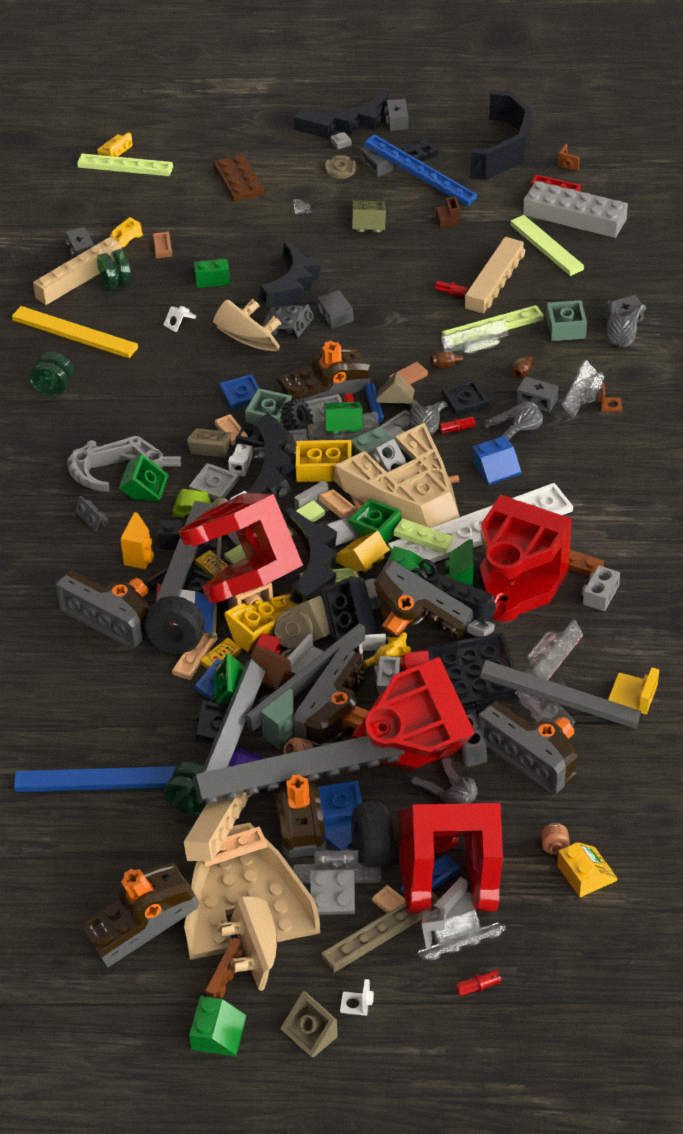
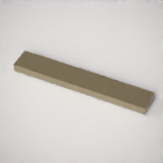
M432 890L431 907L425 911L434 910V905L439 900ZM403 903L321 953V957L335 973L422 920L423 911L418 914H408L406 904Z

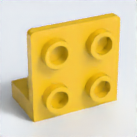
M651 667L649 675L645 674L644 679L618 673L608 700L640 710L642 714L647 715L658 685L659 669Z

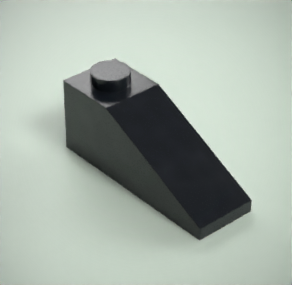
M160 520L158 532L160 549L176 550L180 540L178 531L185 526V522L179 520ZM218 538L203 544L209 550H217Z

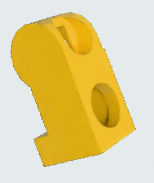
M129 217L112 231L110 237L121 243V247H124L134 237L139 238L143 235L141 225Z

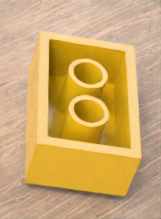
M351 440L296 441L297 482H321L323 480L325 482H335V465L352 457Z

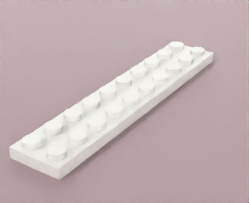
M555 483L513 498L560 515L573 511L572 504ZM492 506L431 528L454 536L453 543L445 554L404 539L388 543V548L390 552L393 546L403 548L435 563L448 558L451 551L469 539H473V548L483 545L480 537L481 523Z

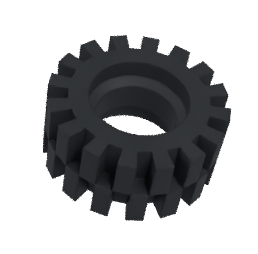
M301 398L288 401L281 408L283 410L281 411L283 415L281 418L285 421L283 424L292 433L307 430L312 426L311 423H313L311 419L313 414H310L312 410L311 408L308 409L309 404H305L306 401Z

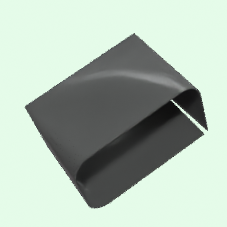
M340 290L317 297L318 311L331 329L354 321L353 308Z
M469 714L467 717L475 732L474 735L478 743L470 744L466 742L457 751L462 763L467 767L487 762V744L473 714Z

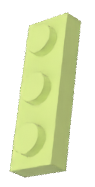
M403 518L394 529V536L444 554L453 543L454 536Z

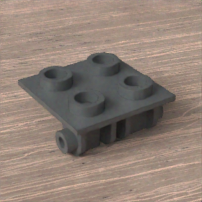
M303 306L271 307L262 326H265L274 316L281 322V325L271 332L273 337L277 335L278 329H294Z

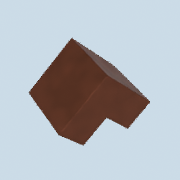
M456 197L446 198V206L436 207V218L440 228L460 225V207Z

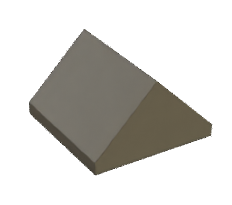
M396 372L379 388L376 403H412L415 389Z
M196 428L187 440L191 454L227 458L231 432Z
M321 596L287 609L303 611L310 617L313 624V641L331 634Z
M305 991L301 993L280 1028L311 1057H315L338 1037L337 1019Z

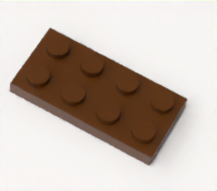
M244 154L214 161V167L234 202L264 195V188Z

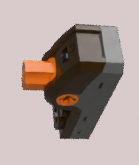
M328 341L325 342L322 351L315 356L312 365L277 376L278 393L291 395L292 400L301 398L305 401L339 394L340 397L345 396V393L353 394L365 390V385L367 383L370 384V364L362 358L359 349L341 348L338 342Z
M388 560L373 582L379 599L390 612L382 627L393 636L399 637L406 627L420 624L427 617L429 623L435 627L441 626L442 631L458 639L462 637L467 629V625L473 620L472 609L394 560Z
M70 570L56 584L60 611L131 649L135 648L147 637L144 623L150 608L143 598L148 593V588L142 580L135 578L129 583L115 582L102 587L82 574Z
M344 647L339 648L295 712L293 718L294 737L309 740L314 747L323 746V743L336 742L353 728L356 729L363 723L369 711L356 706L355 692L361 689L367 676L366 662L363 661L362 654Z
M497 701L493 702L479 714V728L486 741L487 748L551 794H557L577 776L575 763L578 755L569 740L574 734V728L566 718H558L554 722L540 720L529 725L522 717L515 715L509 708Z
M300 774L292 775L290 780L286 781L285 784L279 785L280 788L274 790L283 854L288 858L322 854L326 850L320 793L316 780L308 782V778H303Z
M175 863L162 865L143 873L140 869L128 870L124 873V878L121 881L123 885L119 892L120 899L81 924L107 967H110L198 908L199 900Z

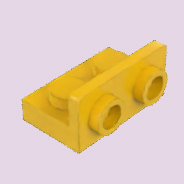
M128 132L123 136L117 134L97 149L98 155L118 157L132 146L131 133Z

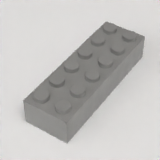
M535 181L524 198L523 215L616 238L627 219L628 203Z

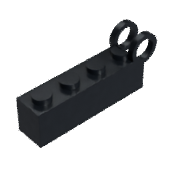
M423 559L419 563L420 569L414 568L411 571L420 574L424 580L472 609L473 620L486 624L496 613L494 595L437 573L436 565L429 559ZM424 563L428 564L433 572L428 571Z

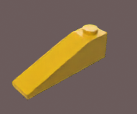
M290 594L273 597L271 601L261 602V600H258L254 604L247 606L245 603L239 604L225 612V618L234 641L245 651L250 652L255 648L262 633L271 636L274 634L276 619L282 612L296 606V604L290 600Z

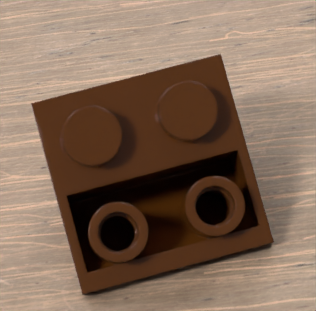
M260 645L255 646L250 660L252 659L265 671L258 692L268 697L292 678L291 662L285 656H280L268 648Z

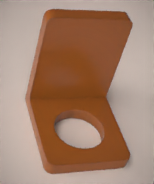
M565 144L559 152L558 166L578 171L580 158L567 154L568 144Z
M602 382L601 392H598L601 412L622 411L620 397L605 398V382ZM615 402L618 405L616 407H610L608 406V403Z

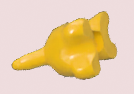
M402 632L399 637H387L389 643L381 646L373 657L364 661L366 662V668L374 664L379 665L380 656L403 657L402 652H410L411 648L406 645L407 633Z

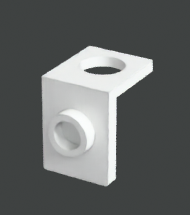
M171 306L163 325L177 332L183 317L195 319L196 315L189 312L190 310L186 307L180 306V308ZM172 316H175L177 319L174 326L170 324Z
M386 634L365 635V641L359 645V653L362 654V659L363 651L378 650L381 646L386 645Z
M365 979L363 994L343 992L340 1013L367 1016L368 1006L373 1004L374 992L370 991L369 980ZM354 998L359 1001V1005L356 1008H349L346 1002Z

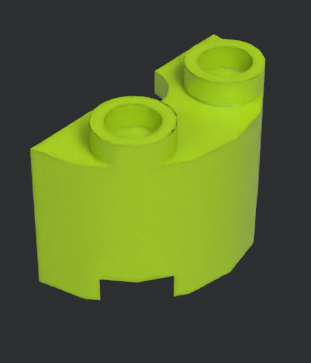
M182 489L176 498L172 517L184 518L185 515H189L194 501L212 504L209 494L206 491Z

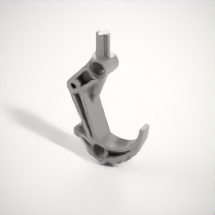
M133 436L100 447L96 446V442L91 440L84 447L73 450V453L67 460V467L70 475L81 485L93 490L109 492V482L99 481L92 477L89 473L90 469L127 460L131 461L142 453L163 470V466H181V457L163 456V453L138 436Z

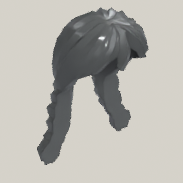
M608 300L605 303L610 311V318L607 323V339L616 347L626 348L634 342L637 334V319L641 312L647 308L644 304H640L631 311L629 316L622 317L619 315L613 300Z
M414 399L412 403H406V405L411 407L409 428L412 429L425 423L432 436L440 424L439 411L449 407L448 403L441 401L426 407L419 405Z
M526 401L508 411H504L502 414L494 416L492 419H485L483 426L488 428L498 425L509 418H514L513 425L502 435L506 436L509 440L520 430L538 429L543 422V415L536 404Z
M447 757L442 759L445 775H447L452 784V787L447 791L415 776L411 779L415 787L429 791L430 794L439 797L446 804H471L478 794L475 780L470 777L462 779L458 777V774L451 766V758Z

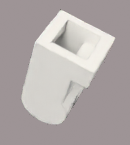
M236 445L235 452L228 460L229 471L237 473L239 476H246L253 455V446ZM241 465L242 470H236L235 467Z

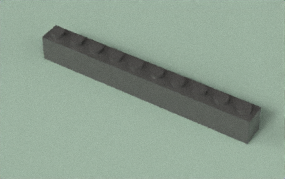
M368 736L199 773L193 777L198 802H205L206 805L218 802L219 798L226 797V800L238 798V794L241 793L253 795L259 793V789L267 788V791L280 788L279 785L285 784L286 781L291 779L292 775L300 774L303 778H308V782L320 779V775L327 774L328 777L339 775L342 770L354 772L364 765L371 768L380 765L379 762L386 760L387 763L397 762L399 757L405 752L404 750L392 747H374Z

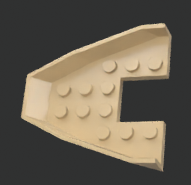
M425 423L395 436L397 445L413 459L398 468L386 472L366 451L335 465L334 481L346 493L364 503L369 499H373L401 510V518L429 528L460 517L453 488L444 463Z
M251 823L235 825L229 831L227 837L255 827ZM266 838V848L205 867L203 861H197L191 888L200 903L195 911L186 916L184 925L190 960L226 952L232 941L231 935L220 937L221 932L217 931V925L221 922H227L226 915L233 914L236 902L241 897H257L267 901L275 925L277 942L320 933V920L315 900L280 852Z

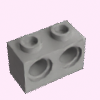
M395 439L370 451L371 457L386 472L391 471V466L398 468L407 463ZM382 450L387 453V458L383 456Z
M598 565L596 571L590 574L588 585H584L581 595L584 596L583 604L605 611L619 587L620 572Z

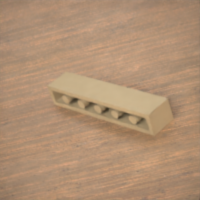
M109 237L33 282L35 298L47 305L123 260L121 243Z
M508 237L503 239L466 293V309L484 314L487 308L491 307L493 299L497 298L499 290L504 287L507 278L511 277L514 268H517L519 260L523 259L525 255V249H523L524 242Z
M241 793L238 794V798L226 800V797L219 798L218 802L205 806L184 840L187 861H213L251 795Z

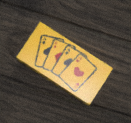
M209 550L195 559V563L208 575L215 577L217 556ZM221 559L219 573L229 566Z
M227 638L201 658L200 664L209 669L217 658L223 660L227 654L235 658L242 652V647Z

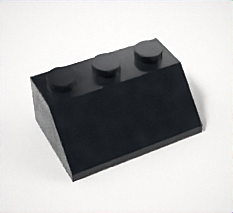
M350 576L320 590L333 644L358 624L365 627V635L378 634L365 579Z

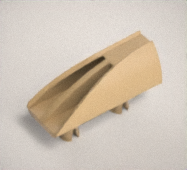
M253 299L243 309H239L230 300L223 302L213 320L218 329L248 346L266 351L279 350V344L271 335V332L281 325L277 318L273 316L265 326H260L249 317L260 307Z
M241 897L236 902L231 917L232 922L218 923L217 931L221 932L220 937L237 934L238 939L242 941L245 957L231 959V968L234 967L233 973L251 970L257 988L262 991L265 988L269 970L272 968L276 956L275 925L267 901L257 897Z

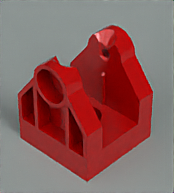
M242 493L202 513L178 531L185 546L191 544L194 547L232 532H236L246 558L226 567L213 579L202 585L208 603H217L264 586L303 566L274 494Z
M500 494L482 521L480 528V537L486 557L479 566V580L482 590L494 595L496 613L491 619L499 622H508L516 619L522 613L551 602L568 574L572 518ZM500 598H506L507 600L501 601Z
M440 657L395 674L386 689L377 697L363 723L355 729L350 740L368 736L374 747H392L404 750L405 753L399 757V761L387 763L386 760L379 763L412 772L455 754L475 732Z
M500 803L411 805L398 812L399 865L408 914H418L431 907L434 865L433 838L465 837L466 867L474 909L486 912L497 911L503 860Z

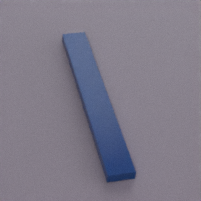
M376 135L370 137L364 144L366 148L450 197H456L458 202L467 207L477 199L476 193Z
M182 767L16 771L14 790L15 792L181 787Z

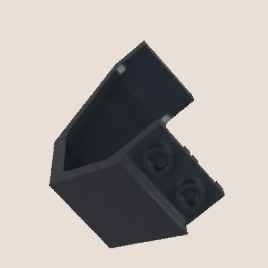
M509 89L506 92L490 90L489 120L509 122L519 131V134L490 149L472 148L470 178L487 180L523 163L531 139L532 110Z

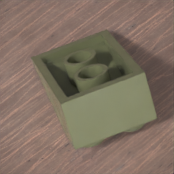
M353 200L352 229H356L355 231L364 232L365 229H371L372 232H382V230H385V201Z

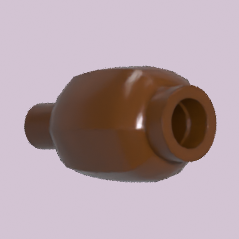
M437 351L430 357L431 365H435L437 368H449L454 366L456 362L463 361L462 355H455L450 351Z
M527 356L526 358L518 359L512 368L513 376L515 378L527 376L531 370L533 358Z

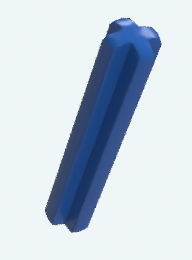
M367 383L365 391L374 422L382 423L384 416L380 403H376L377 392L375 385Z

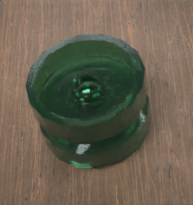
M121 249L113 250L110 256L107 253L97 256L99 274L108 291L116 289L118 283L122 287L132 283L130 267Z
M52 351L44 352L33 366L29 374V380L33 388L39 393L50 397L60 396L64 393L73 377L74 367L65 356Z
M181 762L176 766L163 793L169 804L177 810L191 815H199L205 808V802H198L193 777L202 772L203 766L192 762Z

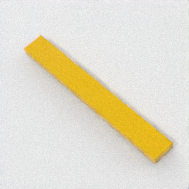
M20 306L12 315L13 321L126 358H130L138 349L137 343Z

